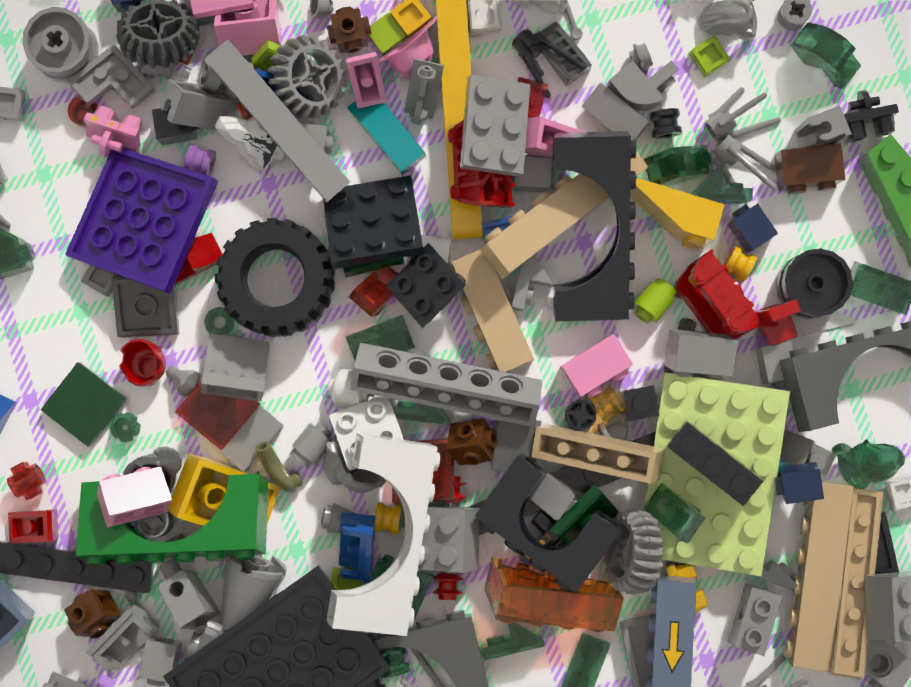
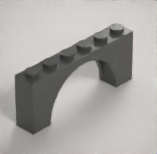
M911 321L900 323L901 330L893 332L892 327L889 326L873 330L874 337L865 339L864 333L845 337L846 344L837 346L836 340L817 344L818 351L809 353L808 348L805 347L789 351L790 358L779 360L787 391H790L789 399L798 432L812 431L839 424L837 397L842 378L852 362L865 351L875 347L889 348L911 358Z
M457 610L447 613V619L435 622L434 617L416 621L417 626L408 628L407 636L391 634L375 636L372 632L368 633L379 650L402 647L414 649L430 656L446 670L455 687H489L471 613L465 614L464 610Z

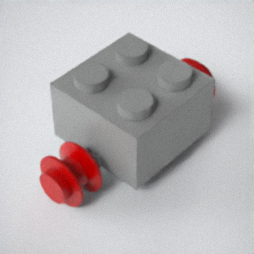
M451 476V496L449 498H439L441 502L448 503H444V506L428 505L427 509L430 524L428 532L423 534L422 546H424L425 555L423 563L418 565V570L442 571L433 577L434 580L439 582V588L433 590L432 593L438 594L439 600H457V595L463 594L462 591L457 589V583L464 580L458 573L478 570L480 520L475 515L480 508L457 507V504H454L466 499V496L460 493V487L467 484L466 482H461V476Z

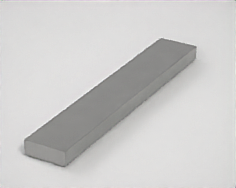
M229 39L204 58L207 65L326 203L350 183L348 178Z

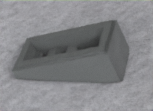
M555 21L543 29L541 33L547 38L556 32L558 37L551 42L556 45L563 42L565 46L562 49L566 52L570 51L572 56L586 65L585 70L575 66L567 71L565 67L570 62L565 59L560 63L558 58L561 56L557 53L553 54L551 49L541 44L542 54L567 87L590 71L592 64L560 24Z

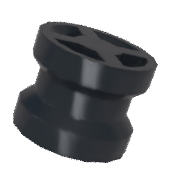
M678 108L660 109L649 114L650 120L654 123L652 138L665 139L682 134V127L678 125V118L680 116Z
M586 400L571 402L565 410L566 423L575 430L589 429L596 421L597 412L595 407Z

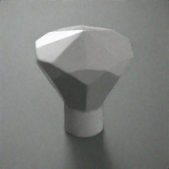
M173 365L169 366L165 373L166 376L174 381L178 393L183 397L190 395L200 380V373L197 371L179 370Z

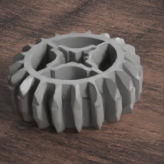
M301 35L297 36L296 39H288L284 45H280L277 48L278 54L270 58L275 66H271L267 70L274 74V78L268 81L270 85H275L276 90L273 92L276 96L281 97L280 100L285 106H288V110L292 114L297 113V116L300 118L310 117L312 119L318 118L320 115H327L330 109L336 108L339 105L337 99L345 96L340 88L348 84L342 80V75H345L348 71L340 68V64L344 59L335 57L336 48L328 49L329 41H319L318 36L314 35L309 37ZM312 58H314L319 65L315 64ZM296 89H300L304 96H308L309 100L301 96Z
M637 509L625 510L624 512H619L612 519L624 529L605 553L603 562L606 563L605 574H608V581L612 584L613 588L619 590V592L636 595V593L649 592L650 588L655 586L656 579L660 578L659 570L660 567H663L662 556L665 554L663 552L665 541L661 538L663 531L659 528V521L654 518L653 514Z

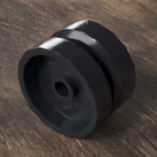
M822 248L806 250L788 260L779 271L776 281L777 297L780 302L797 299L801 311L793 315L804 319L820 318L839 310L850 298L853 287L852 273L845 260L835 252ZM814 281H815L816 284H817V287L814 288V287L812 286L811 282H814Z

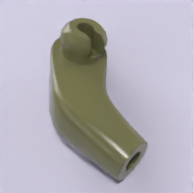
M262 442L256 446L255 449L264 470L280 488L287 493H294L295 488L302 486L303 481L297 471H293L289 475L287 474L269 442Z

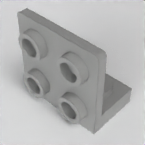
M213 333L209 334L200 393L262 401L266 382L265 374L269 342Z

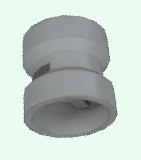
M169 511L138 520L140 532L149 538L162 537L168 534L174 525V518Z

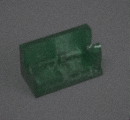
M854 261L851 270L853 280L851 296L906 315L911 304V280Z
M403 315L345 337L354 361H356L360 343L404 352L415 348Z

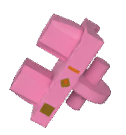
M101 105L94 114L86 113L84 117V123L87 125L86 137L91 138V143L99 145L100 155L108 157L111 150L121 152L122 148L138 153L141 147L140 132L142 128L139 117L129 114L125 116L122 123L114 121L115 112L111 108Z

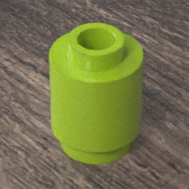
M657 278L655 282H650L635 301L634 308L636 311L634 314L646 324H649L650 321L657 323L675 301L676 289L661 278Z

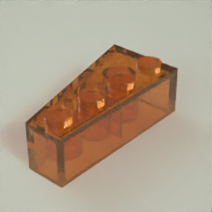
M491 557L484 590L495 620L507 624L523 622L537 627L553 625L567 630L583 628L598 633L603 631L615 632L624 598L619 590L613 588L611 583L587 578L576 593L572 589L568 592L554 582L556 577L548 571L545 574L530 570V565L526 566L518 562L516 568L502 565V559Z

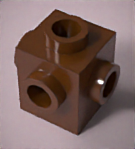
M343 7L336 10V14L330 15L332 25L326 26L330 43H337L340 53H355L369 46L366 35H370L372 32L368 16L361 17L359 8ZM353 26V28L350 29V30H345V29H343V28H347V27Z
M484 418L450 423L446 450L459 466L477 465L482 462L493 461L494 448L497 447L498 439L496 432L490 428Z
M90 589L88 592H83L73 599L74 602L64 609L68 618L69 628L75 633V636L90 637L91 639L102 636L108 630V627L121 617L110 591Z

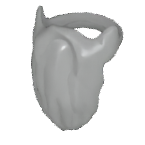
M722 0L710 4L697 19L700 28L711 35L730 36L736 34L742 40L752 41L756 37L757 17L753 5L755 0Z

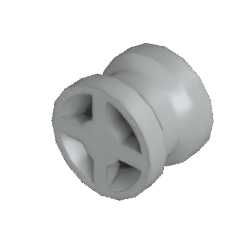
M785 0L777 13L779 24L784 29L790 31L800 29L810 18L812 5L809 0Z

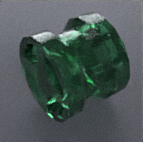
M391 647L380 650L391 666V669L381 676L382 678L398 676L410 671V665L405 661L406 648Z

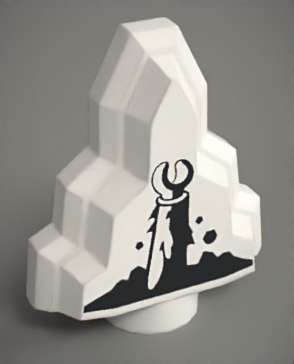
M236 115L219 116L215 128L225 140L237 145L238 153L248 159V164L252 168L263 172L273 159L280 161L285 156L253 117L247 120Z

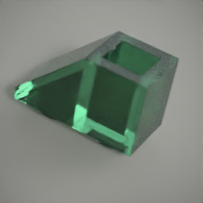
M706 145L671 147L643 159L648 166L646 172L649 182L662 186H671L714 173L712 157Z

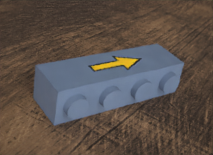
M660 575L657 584L651 587V602L656 603V615L650 614L649 633L655 634L654 646H648L647 664L653 665V677L647 676L646 687H691L697 578Z

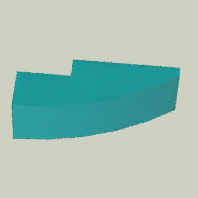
M355 100L347 107L349 112L402 176L426 158L424 150L384 103L358 109Z

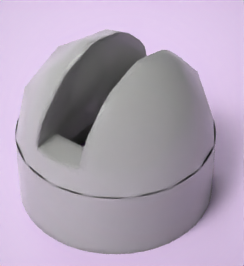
M310 0L309 11L311 17L318 19L328 18L334 10L332 7L333 1Z

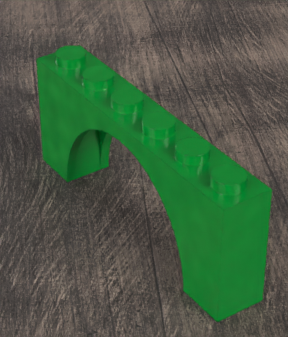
M260 474L229 475L225 496L211 520L196 533L172 542L149 541L135 530L131 522L107 528L97 497L99 481L81 482L76 556L87 560V565L103 566L106 565V560H116L117 564L132 565L135 564V559H146L147 563L160 564L165 563V558H176L177 562H194L195 557H206L207 561H224L225 556H236L238 560H254L255 555H266L268 480Z

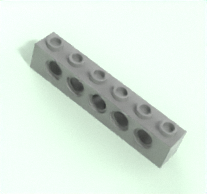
M360 343L350 390L534 427L540 406L543 380Z

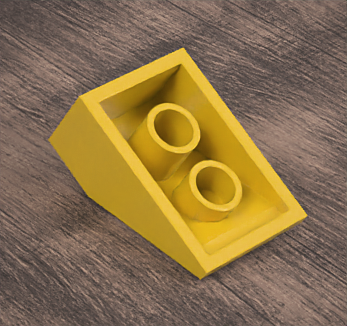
M636 178V189L630 190V197L674 239L682 241L683 247L699 250L700 247L705 248L715 240L725 204Z
M189 452L172 494L169 512L176 518L205 526L215 515L223 501L229 475L249 473ZM268 481L267 524L281 490L277 484Z

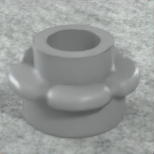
M634 43L632 45L633 50L628 52L630 60L644 72L645 68L653 65L649 50L645 43L639 45Z

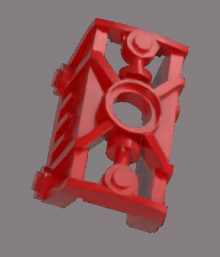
M463 119L448 131V141L453 146L454 185H452L450 190L451 198L457 200V202L473 206L515 207L512 197V188H515V183L512 181V176L460 168Z
M711 249L686 267L675 282L674 288L677 291L675 296L678 299L684 300L706 332L728 334L737 339L758 328L765 321L759 318L752 308L755 306L753 302L744 296L740 284L730 277L727 266L720 264L713 254L714 250Z

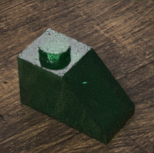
M0 227V280L33 270L34 265L32 261L35 260V253L32 245Z

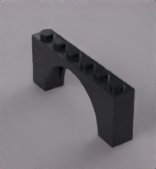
M628 131L552 133L554 169L580 173L595 181L611 198L616 213L614 241L603 261L585 276L570 282L554 284L553 314L555 322L629 320V310H634L635 307L634 292H629V280L635 279V264L630 262V251L635 250V233L630 232V220H635L636 207L635 202H630V190L636 189V173L631 171V159L636 158V140H631V135Z

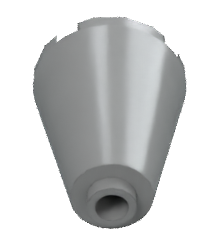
M255 555L254 560H238L236 556L226 557L220 623L225 631L273 597L286 576L287 567L282 561L272 556L270 561L262 558V555Z

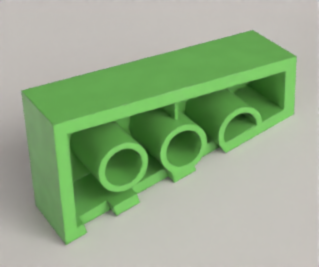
M890 134L861 156L858 162L874 194H877L884 208L882 211L886 219L890 220L897 235L895 237L900 247H903L911 268V157Z

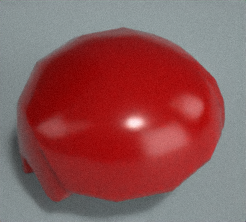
M135 339L122 346L120 352L123 354V359L119 368L125 374L128 382L138 387L152 386L163 376L166 369V358L158 345L149 340Z

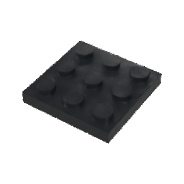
M411 175L348 185L327 203L323 199L330 259L333 269L424 254Z

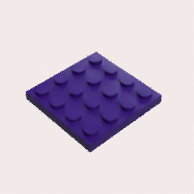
M122 148L121 152L111 150L65 255L71 259L170 294L218 181L211 176Z

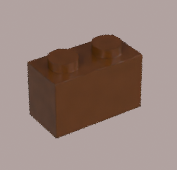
M841 143L784 149L774 155L778 191L788 190L789 195L807 192L806 188L818 187V191L837 189L836 185L846 179Z

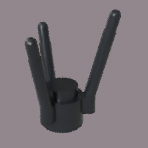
M525 29L513 39L511 45L526 64L545 97L550 98L551 94L541 78L544 76V71L536 61V58L543 51L541 44L582 70L586 69V65L548 40L540 31L533 34L530 29Z

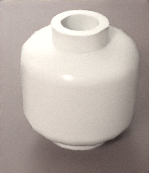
M351 369L338 371L335 378H331L328 384V394L332 396L334 404L339 408L346 409L373 399L375 396L350 390L353 370Z

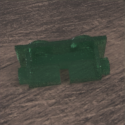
M582 632L561 687H595L611 643Z

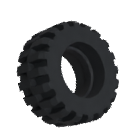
M267 218L265 222L256 220L250 222V227L245 230L242 227L234 233L236 237L231 242L229 240L226 241L223 246L225 251L222 256H218L216 265L219 266L218 273H215V283L218 284L219 288L217 295L219 300L223 302L225 311L244 328L268 337L292 336L293 333L298 331L303 332L307 330L310 324L314 321L317 322L322 317L321 314L325 308L329 307L332 301L330 299L331 294L335 290V270L332 268L330 255L325 246L308 228L288 219L280 221L277 218ZM271 250H282L294 255L301 263L304 271V284L299 295L292 302L278 307L267 306L257 301L251 294L247 281L249 270L254 261L262 254Z

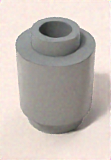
M320 422L316 425L309 423L292 444L293 449L289 454L303 466L309 468L312 463L316 464L327 451L325 445L327 442L333 441L330 438L332 432Z

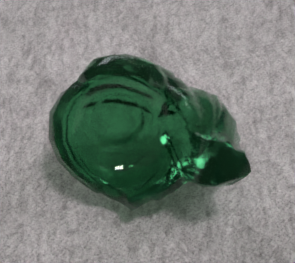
M865 439L863 443L857 444L853 448L845 443H838L831 449L833 453L837 454L838 470L843 480L850 486L858 489L867 488L871 482L878 483L891 479L902 468L906 459L903 451L897 446L886 443L872 444L868 439Z

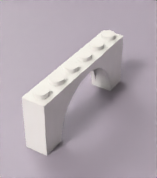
M357 433L352 465L380 475L395 490L404 509L405 536L397 558L381 576L357 588L331 590L326 621L332 628L407 636L408 627H412L414 622V609L411 608L413 596H417L419 591L418 565L423 563L425 555L422 540L423 534L428 532L430 524L427 509L428 503L433 501L435 494V485L432 483L433 473L438 470L440 463V454L437 452L438 447L429 443Z

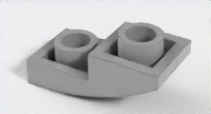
M601 82L582 105L586 111L612 132L628 131L631 135V140L637 141L650 125L646 118Z

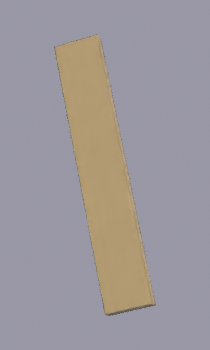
M853 489L835 633L832 675L864 680L868 647L864 575L875 574L883 492Z

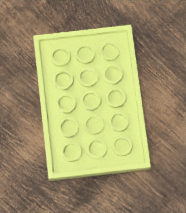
M665 372L659 408L660 416H658L654 447L665 449L660 480L648 484L644 511L653 514L654 518L659 521V528L663 531L661 538L665 541L663 545V552L665 554L662 556V560L762 577L776 487L774 477H777L790 391L689 376V378L680 377L677 374ZM686 419L759 475L764 481L744 507L667 447V443Z

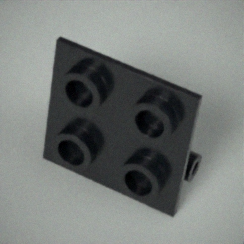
M430 243L423 247L424 254L416 255L386 285L422 328L430 323L466 286L465 278L459 273L456 274Z

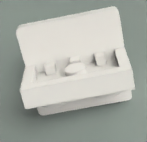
M379 396L329 416L348 470L357 468L352 465L357 433L404 440L388 397Z

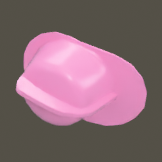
M436 16L406 43L383 56L379 62L388 60L402 78L409 79L414 58L430 62L433 58V47L427 29L438 17Z

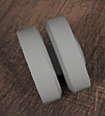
M50 7L39 11L29 19L23 31L22 45L26 57L45 76L57 82L68 83V79L99 56V44L94 32L77 13L66 8Z

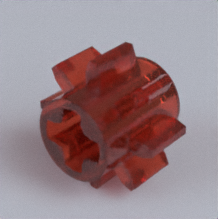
M22 461L10 468L13 475L7 478V483L17 498L24 495L25 499L28 500L43 493L40 486L46 483V477L38 464L34 463L29 466L27 461Z

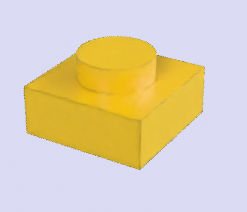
M404 0L390 11L391 16L408 38L432 20L431 15L419 0Z

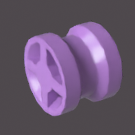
M191 144L186 153L183 168L211 176L216 162V151L211 149L203 151L197 145Z

